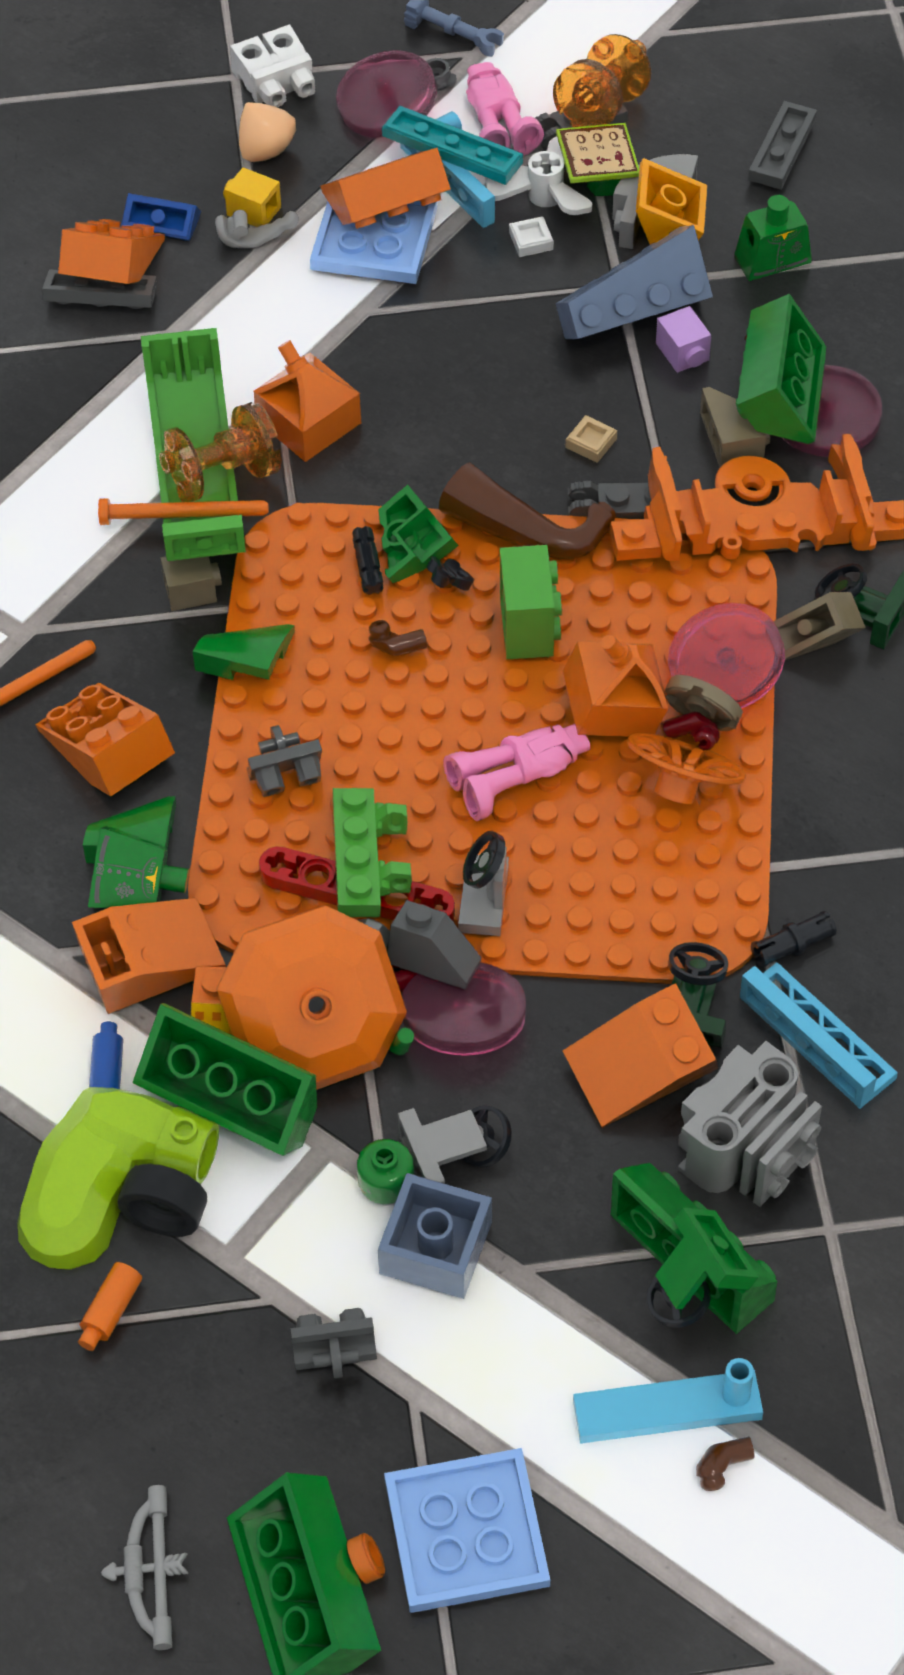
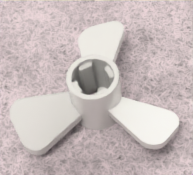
M557 136L549 141L547 151L537 152L532 155L528 166L521 165L506 185L485 177L486 188L495 196V201H500L528 190L529 200L539 207H552L558 204L560 209L569 215L586 214L592 211V202L564 183L565 163Z

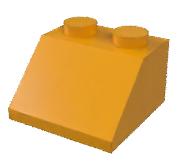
M643 158L639 168L636 213L649 244L658 242L679 227L694 225L699 241L704 234L707 185Z

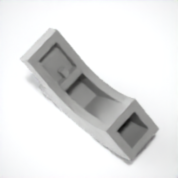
M676 154L649 160L697 180V155ZM639 177L622 178L613 193L612 219L615 220L614 231L619 232V247L633 249L641 223L636 213Z

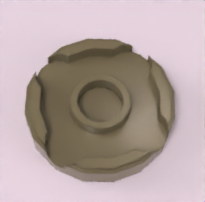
M675 675L670 678L665 688L666 699L677 712L682 715L694 711L700 712L715 723L719 731L727 732L736 729L742 717L743 711L740 705L730 695L701 679L687 675Z

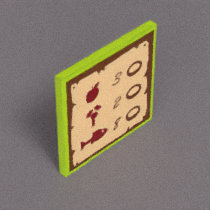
M626 123L556 129L557 139L570 183L639 177V166Z

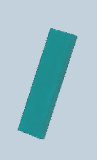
M399 106L382 126L383 137L421 152L438 147L441 160L504 185L510 181L523 164V154L403 106Z

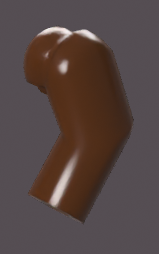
M385 620L375 621L369 626V633L371 634L369 641L372 646L392 656H400L427 648V640L423 629L398 635L390 631V625Z
M749 1436L713 1444L706 1450L696 1466V1476L700 1477L702 1489L705 1491H715L723 1488L725 1485L723 1472L726 1471L729 1465L755 1458L753 1444Z

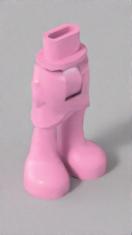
M484 62L471 65L467 69L469 77L467 79L468 89L466 94L469 103L476 111L479 122L483 126L479 137L510 149L512 144L513 150L522 153L523 156L528 155L543 141L544 130L542 125L532 116L521 117V106L512 86L500 69L494 67L493 63ZM504 118L509 135L506 128L499 124V120Z
M575 724L565 728L555 725L552 726V729L549 726L533 730L521 736H508L502 740L498 747L474 752L460 751L451 753L444 757L443 766L451 787L455 791L463 790L464 802L470 816L475 821H480L492 813L496 794L515 785L527 784L541 777L556 775L561 770H565L569 763H574L577 760L578 754L590 750V742L586 735L577 734ZM512 761L514 763L513 766L489 772L486 774H481L499 765Z

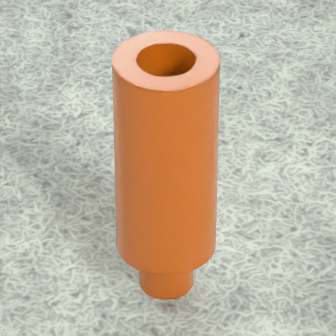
M121 1262L113 1264L79 1324L84 1331L78 1340V1344L81 1347L94 1351L99 1340L107 1341L143 1279L136 1269Z

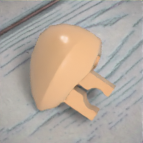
M247 102L244 105L239 126V147L242 158L250 162L269 160L281 154L290 144L296 132L295 118L280 108L262 103Z

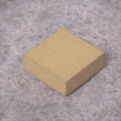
M585 415L566 438L565 448L598 463L617 440L618 430Z

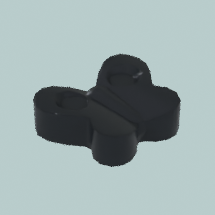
M432 556L426 566L432 572V582L440 588L452 584L459 589L468 591L474 582V578L463 570L459 562L454 559H448L445 563H442L437 557Z

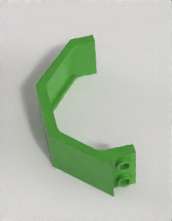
M217 328L141 336L161 503L238 501ZM242 514L224 517L163 518L164 524H162L167 561L246 552Z

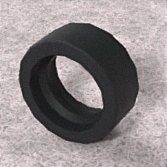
M142 1164L134 1166L127 1173L118 1197V1208L127 1219L148 1231L165 1236L183 1237L192 1235L198 1229L208 1201L207 1192L192 1177L176 1169L156 1164Z

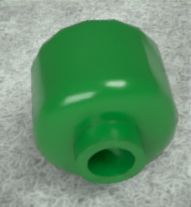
M378 1139L368 1143L361 1150L357 1159L358 1186L363 1195L369 1200L382 1205L394 1204L406 1174L414 1175L413 1157L408 1148L399 1141L392 1139Z

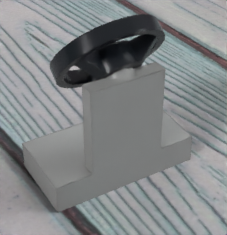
M494 831L485 832L475 841L464 863V884L458 929L462 933L501 935L509 857H507V847H505L503 836ZM490 841L487 849L478 855L483 846Z
M478 1106L472 1110L423 1126L414 1108L398 1113V1135L402 1144L408 1148L413 1157L415 1175L445 1184V1179L439 1166L462 1158L471 1165L489 1167L504 1157L511 1143L512 1130L508 1117L501 1110L491 1106ZM488 1111L494 1112L502 1122L503 1139L501 1143L494 1139V1129L491 1125L487 1124ZM489 1146L497 1150L492 1157L484 1161H474L469 1157L470 1155L487 1150Z

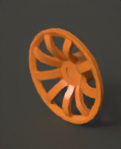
M634 733L629 735L627 745L631 750L646 760L657 764L661 769L654 791L660 796L675 802L692 804L699 783L704 781L729 785L743 783L746 776L745 771L731 760L713 751L702 750L697 745L682 740L650 733ZM661 743L668 745L669 756ZM680 747L691 751L683 764L681 763ZM642 749L650 750L652 754H648ZM703 755L710 758V760L705 761L701 765L696 767L698 761ZM723 773L730 775L732 778H726Z

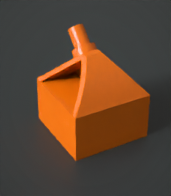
M288 340L277 347L287 363L284 366L285 370L253 391L256 421L306 462L361 424L360 393L312 353L299 356L291 340Z
M606 635L601 642H576L563 669L577 734L629 737V735L634 733L655 734L669 706L653 644L625 643L618 641L613 635Z

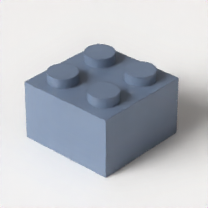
M407 1173L377 1250L379 1274L465 1299L492 1224V1197Z

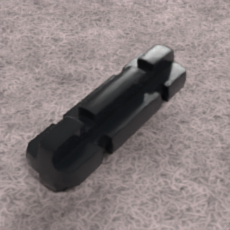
M369 526L363 528L356 527L352 535L363 592L368 595L372 593L379 594L383 590V578L380 571L376 544L374 543L373 529Z

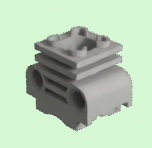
M767 1041L753 1054L737 1045L724 1059L716 1076L706 1084L697 1087L682 1102L681 1115L684 1126L679 1134L678 1146L685 1150L687 1154L686 1158L678 1165V1171L700 1188L713 1193L727 1191L741 1178L739 1192L747 1196L755 1188L753 1202L759 1207L770 1196L777 1198L790 1182L787 1179L798 1166L805 1168L816 1155L818 1147L815 1146L816 1138L822 1128L819 1125L822 1106L814 1101L806 1110L808 1095L800 1091L795 1096L798 1080L796 1064Z

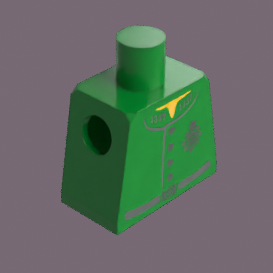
M771 196L768 199L766 208L749 212L745 216L734 258L748 281L812 262L807 222L796 204L789 201L785 196Z
M104 826L100 828L88 907L109 908L113 906L160 902L162 890L186 893L189 869L166 865L169 847L113 827Z

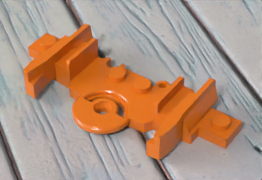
M843 434L840 445L831 444L828 462L831 464L838 479L832 478L830 470H823L819 489L812 483L791 482L787 473L779 465L768 459L757 456H741L727 461L719 468L715 478V488L702 490L700 480L695 479L692 481L691 489L676 491L667 456H664L661 447H654L648 473L651 502L649 506H645L644 519L611 521L609 533L616 561L660 558L661 551L664 559L679 561L682 533L687 534L692 555L712 554L717 548H721V554L726 559H736L740 555L741 547L748 551L788 548L793 552H798L800 540L811 541L816 551H819L823 545L848 544L850 541L855 550L865 551L875 549L877 541L904 539V500L873 502L863 470L862 457L851 434ZM772 486H779L776 499L762 506H750L740 503L727 490L734 489L736 494L742 499L758 502L769 497ZM752 487L757 489V491L749 490L747 488Z

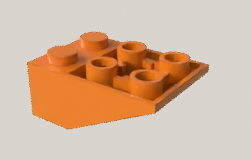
M110 219L88 220L87 223L75 222V228L62 229L58 274L124 284L139 282L163 244L165 234L154 233V226L144 224L122 225L120 228V221Z
M101 683L82 689L76 698L64 706L52 709L48 712L46 718L35 724L37 730L92 786L109 796H113L175 754L157 713Z
M197 898L113 906L72 922L79 946L107 1014L194 981L196 966L226 967Z

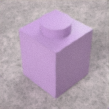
M690 306L657 318L656 345L677 373L709 361L711 334Z

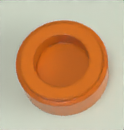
M366 1533L349 1539L347 1541L348 1554L359 1578L365 1584L382 1578L385 1573V1564L374 1539Z

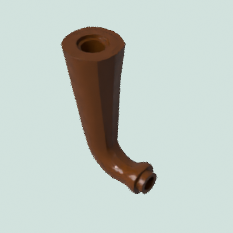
M471 462L466 463L456 471L445 486L439 501V510L446 515L518 546L547 545L549 557L557 559H574L589 554L598 546L604 535L609 532L611 521H614L616 518V513L609 504L598 502L588 507L587 519L581 526L572 529L560 527L498 485Z

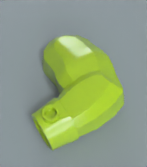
M89 1087L83 1090L63 1119L42 1142L18 1217L19 1243L31 1259L49 1268L70 1270L95 1262L109 1247L119 1213L121 1212L118 1208V1197L127 1173L137 1165L156 1164L176 1169L202 1184L208 1175L218 1147V1124L181 1107L168 1105L148 1095L117 1088Z

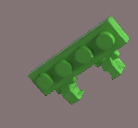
M333 788L332 805L337 910L350 917H380V896L389 895L390 893H410L411 864L394 861L385 864V861L382 860L378 862L377 837H381L382 834H406L408 823L407 807L401 804L375 803L374 788Z

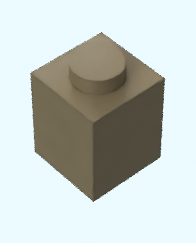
M209 556L167 561L166 557H161L163 579L171 611L217 602L215 586L222 585L217 562L210 564Z

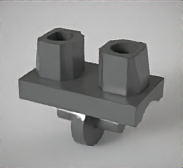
M279 725L270 727L272 739L258 742L262 755L248 758L249 767H247L249 779L250 781L256 780L263 797L284 791L285 786L281 776V772L295 769L300 786L320 782L321 779L320 759L322 748L319 739L300 744L297 732L283 736Z
M361 1308L345 1309L339 1314L340 1322L322 1324L321 1317L316 1314L299 1316L296 1328H290L296 1370L332 1366L334 1379L343 1378V1364L377 1359L372 1317L366 1318Z

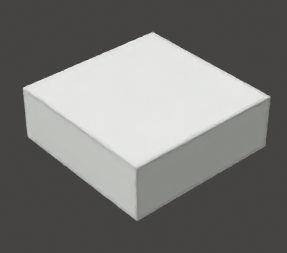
M543 216L509 224V234L519 257L553 250L554 241Z

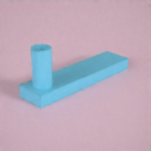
M453 111L436 119L462 129L461 121ZM400 143V148L407 155L421 152ZM442 160L451 188L446 192L481 227L485 228L494 223L495 196L468 170Z
M743 1358L731 1360L726 1366L725 1374L573 1394V1405L580 1444L762 1420L763 1408L755 1370L752 1364Z

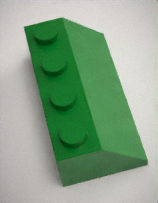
M787 294L751 310L749 326L746 330L747 339L745 351L743 352V366L739 377L740 386L736 407L740 416L743 419H748L756 431L810 444L815 442L827 346L792 296Z
M165 1003L160 1004L132 1083L282 1156L303 1147L317 1109L316 1075Z
M651 1163L619 1168L613 1173L610 1215L663 1265L684 1237L673 1221L683 1207L706 1209V1207L696 1200L692 1202L680 1191L677 1181L665 1171L661 1173ZM729 1231L759 1278L749 1290L716 1288L708 1276L706 1281L711 1291V1300L708 1308L735 1334H738L775 1301L778 1281L772 1269L764 1261L753 1259L744 1250L739 1238ZM703 1286L698 1288L694 1294L701 1302L704 1297Z
M286 1472L226 1517L272 1675H343L353 1671L381 1651L359 1577L348 1554L347 1539L327 1476Z

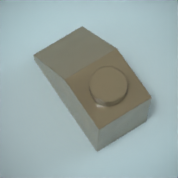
M711 387L702 388L700 414L719 467L736 457L757 456L764 458L765 445L770 444V434L756 431L748 419H743L740 416L735 398Z
M829 592L765 625L779 661H786L833 645L866 628L851 592Z

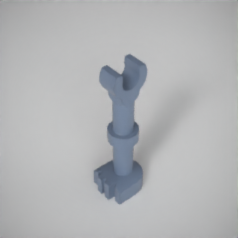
M410 0L406 5L407 10L404 13L405 26L415 29L423 19L444 28V32L451 36L458 34L473 41L484 55L493 57L495 53V44L499 46L503 44L504 33L494 28L478 29L461 21V17L451 13L447 15L429 7V0Z

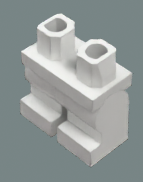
M290 24L262 34L263 43L258 36L230 45L232 72L237 79L242 78L245 87L252 93V98L256 103L265 102L267 105L280 107L286 102L287 93L296 91L298 96L302 98L315 93L312 59L306 53ZM286 38L285 47L279 48L274 45L276 40ZM255 49L254 58L248 59L242 55L247 50Z

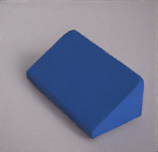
M128 193L121 227L122 225L133 226V224L154 226V233L165 234V237L190 241L199 221L201 210L192 204Z

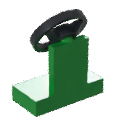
M683 1207L673 1220L684 1237L655 1274L656 1277L651 1282L647 1291L648 1308L653 1317L664 1326L671 1328L686 1327L698 1321L705 1314L711 1300L710 1287L706 1281L708 1276L716 1288L749 1290L759 1278L716 1210ZM703 1286L704 1297L701 1305L694 1313L681 1319L682 1309L690 1303L692 1296L698 1288ZM656 1290L662 1293L667 1305L672 1308L673 1320L666 1319L655 1311L653 1300Z

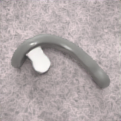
M237 210L229 218L224 215L217 216L215 225L217 234L225 245L231 248H258L279 237L285 230L295 228L299 217L296 212L289 211L284 217L278 218L270 224L248 228L247 213L244 210Z

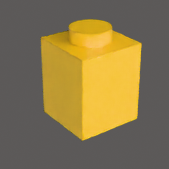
M242 167L233 179L228 180L224 187L223 197L226 202L227 216L231 217L237 210H244L247 213L248 224L259 227L268 224L281 209L280 182Z

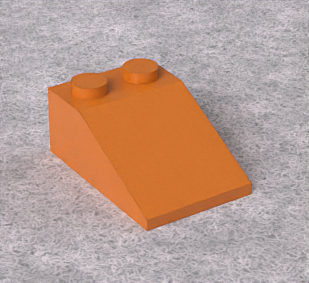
M676 983L634 1004L563 1050L602 1128L718 1069L717 1060Z

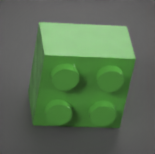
M547 545L500 548V605L506 660L554 656V640H561L559 617L562 615L560 591L557 592L556 585H552L558 584L557 561H549Z

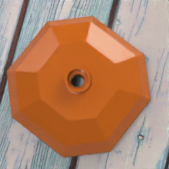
M327 905L243 933L216 988L231 1034L315 1074L316 1090L380 1067L407 1013L381 932ZM314 997H320L324 1002L322 1009L318 1012L309 1010V1002Z

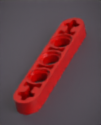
M278 846L267 849L260 856V876L265 885L273 889L337 905L335 860ZM279 863L285 864V868L281 867L278 872L271 871V868H276ZM299 867L298 878L295 879L293 874H297V868ZM315 871H322L329 876L328 880L320 885L308 883L306 877ZM412 881L410 893H403L408 897V901L415 903V899L418 898L420 903L417 904L425 905L432 909L436 905L443 906V910L439 911L447 913L450 919L454 921L455 902L449 892ZM387 895L380 896V917L394 921L403 905L391 906L385 901Z

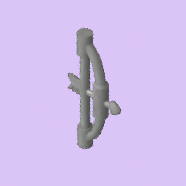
M153 1485L148 1488V1500L139 1508L133 1518L128 1534L127 1546L124 1547V1566L117 1567L116 1563L112 1562L101 1572L103 1577L113 1582L116 1581L117 1576L124 1575L125 1593L128 1594L136 1621L144 1631L153 1637V1648L156 1650L172 1648L171 1617L167 1613L166 1574L168 1576H173L174 1574L181 1575V1573L188 1574V1571L182 1566V1562L188 1555L187 1553L167 1555L165 1558L164 1517L167 1516V1491L163 1485ZM149 1516L152 1518L154 1563L143 1564L142 1546L139 1544L145 1520ZM154 1572L156 1617L152 1621L148 1617L141 1593L144 1591L143 1573Z

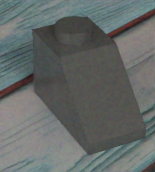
M406 900L390 928L388 956L391 965L466 990L481 964V956L447 913Z

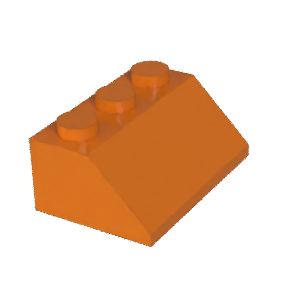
M438 147L418 152L320 186L322 193L343 225L354 223L356 229L376 223L375 215L386 211L389 218L408 212L407 204L419 200L421 206L442 200L440 193L451 189Z

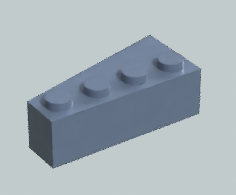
M694 225L675 229L669 235L644 248L629 260L618 264L603 276L594 279L555 303L565 339H579L713 297Z

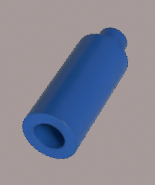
M106 1021L101 1023L100 1033L93 1036L89 1087L117 1089L121 1087L124 1039L121 1035L117 1034L118 1025L114 1022Z

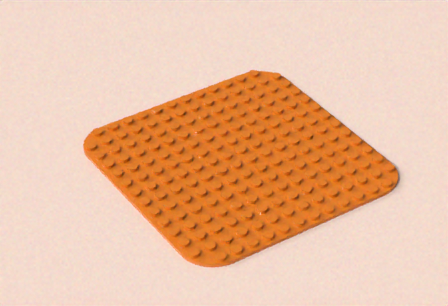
M295 503L269 514L249 530L244 537L246 552L237 553L225 632L290 624L295 626V633L284 658H278L269 680L240 672L235 673L233 680L218 677L188 880V898H197L218 946L234 953L243 933L323 905L337 910V905L273 889L265 885L260 876L259 859L264 851L278 846L335 860L333 788H374L375 803L406 805L408 821L406 834H382L381 837H377L378 862L382 860L385 861V864L390 861L410 863L412 881L449 892L455 902V918L453 922L457 927L464 884L463 867L468 852L475 841L487 831H494L503 836L505 847H507V857H509V868L501 935L462 933L481 956V964L475 973L672 984L674 975L668 967L669 954L674 947L689 942L704 943L719 949L728 959V970L725 977L733 974L753 957L751 943L764 939L767 930L770 882L775 649L765 625L776 620L777 578L774 567L763 550L748 551L741 547L740 555L736 559L724 558L721 554V548H717L712 554L692 555L687 534L682 533L679 561L664 559L662 551L660 558L616 561L610 533L608 532L604 535L598 546L585 556L574 559L549 557V561H557L558 584L552 585H556L557 592L560 591L562 615L559 616L561 640H554V656L506 660L500 605V548L520 546L446 515L439 509L428 508L459 545L441 558L440 561L445 563L448 559H454L459 562L463 570L474 578L470 589L465 591L452 584L444 588L435 585L431 580L432 572L427 568L396 583H392L385 575V569L389 568L387 553L382 548L381 539L384 534V527L380 524L378 511L382 506ZM542 514L558 526L568 529L581 526L587 519V516ZM615 518L614 521L638 520V519ZM369 526L373 529L374 543L376 544L380 571L383 578V590L379 594L372 593L368 595L363 592L352 535L356 527L363 528ZM385 620L390 625V631L398 635L423 629L427 640V648L400 656H392L372 646L369 641V636L371 635L369 633V626L375 621ZM606 635H613L618 641L625 643L653 644L664 691L671 677L675 675L691 676L706 681L730 695L743 711L736 729L727 732L719 731V741L713 748L709 749L740 766L746 774L743 783L731 785L708 781L699 783L692 804L675 802L657 794L654 788L661 769L657 764L646 760L631 750L627 745L628 737L586 735L590 742V750L578 754L577 760L574 763H569L565 770H561L554 776L541 777L527 784L515 785L496 794L492 813L480 821H475L470 816L464 802L463 790L455 791L451 787L443 766L444 757L451 753L460 751L474 752L498 747L502 740L508 736H521L533 730L549 726L552 729V726L555 725L565 728L575 724L563 669L577 641L601 642ZM669 703V709L655 733L657 735L666 736L663 729L665 720L682 715ZM279 725L283 736L297 732L300 744L319 739L322 748L320 782L300 786L295 769L281 772L285 786L284 791L263 797L256 780L250 781L247 773V767H249L248 758L262 755L258 742L272 739L270 727ZM690 734L675 738L697 746L700 743H695L694 737ZM661 743L669 756L668 745ZM680 747L681 763L683 764L691 751ZM642 749L648 754H652L650 750ZM703 755L698 761L696 767L701 765L703 762L710 760V758ZM513 761L508 762L497 767L491 768L481 774H486L506 767L513 766L514 763ZM723 773L726 778H732L730 775ZM490 841L483 846L478 855L487 849ZM279 863L276 868H271V871L278 872L281 867L285 868V864ZM299 867L297 868V874H293L295 879L298 878ZM315 871L310 873L306 880L312 885H320L325 883L329 876L322 871ZM390 893L385 898L387 904L391 906L403 905L408 900V897L403 893ZM416 898L415 903H420V899ZM436 905L434 909L443 910V906ZM352 917L356 920L373 919L384 924L389 931L393 920L382 917ZM685 952L690 956H701L709 961L717 960L705 953ZM676 956L674 958L675 964L679 968L684 969L682 963ZM723 967L720 968L719 970L713 972V973L710 974V975H713V974H716V973L720 972V971L723 969Z

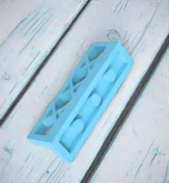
M776 962L764 973L754 966L742 975L740 998L859 1109L897 1079L898 1072L780 964ZM775 979L788 990V996L773 983ZM804 1011L814 1013L818 1017V1024ZM834 1038L842 1039L848 1045V1051ZM864 1066H871L881 1076L878 1079H876V1077Z

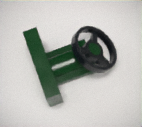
M846 564L829 572L818 583L815 590L816 598L821 597L825 588L834 579L838 578L832 585L831 592L852 593L864 625L872 627L870 644L884 650L904 617V570L889 595L865 586L867 574L859 564ZM849 572H859L860 577L858 581L855 582L852 581L851 578L846 577L845 574Z
M697 942L680 944L674 947L669 954L668 967L674 975L672 985L677 984L708 1045L722 1048L726 1033V1020L708 1016L716 984L723 980L727 974L728 959L719 949L708 944ZM685 952H701L717 960L709 961L704 957L690 956ZM676 956L682 963L684 969L679 968L675 964L674 958ZM723 967V969H722L720 972H718V973H716V974H713V975H710V974H712L713 972H715V971H717V970H719L720 968Z

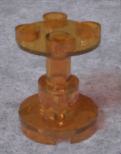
M609 34L598 39L591 47L587 59L576 60L564 68L556 78L553 85V100L560 115L564 112L566 117L571 120L569 124L573 127L605 125L612 122L621 110L623 102L636 99L649 86L651 65L646 55L645 45L640 40H632L620 34Z
M252 402L236 406L231 416L232 428L216 433L213 443L194 448L188 436L178 427L170 428L164 432L165 451L159 453V461L163 471L166 474L171 473L176 484L178 496L182 502L200 500L204 493L202 470L220 464L228 470L245 465L247 470L257 478L276 474L280 470L282 461L281 449L274 451L271 440L278 437L270 416L258 403L251 405Z

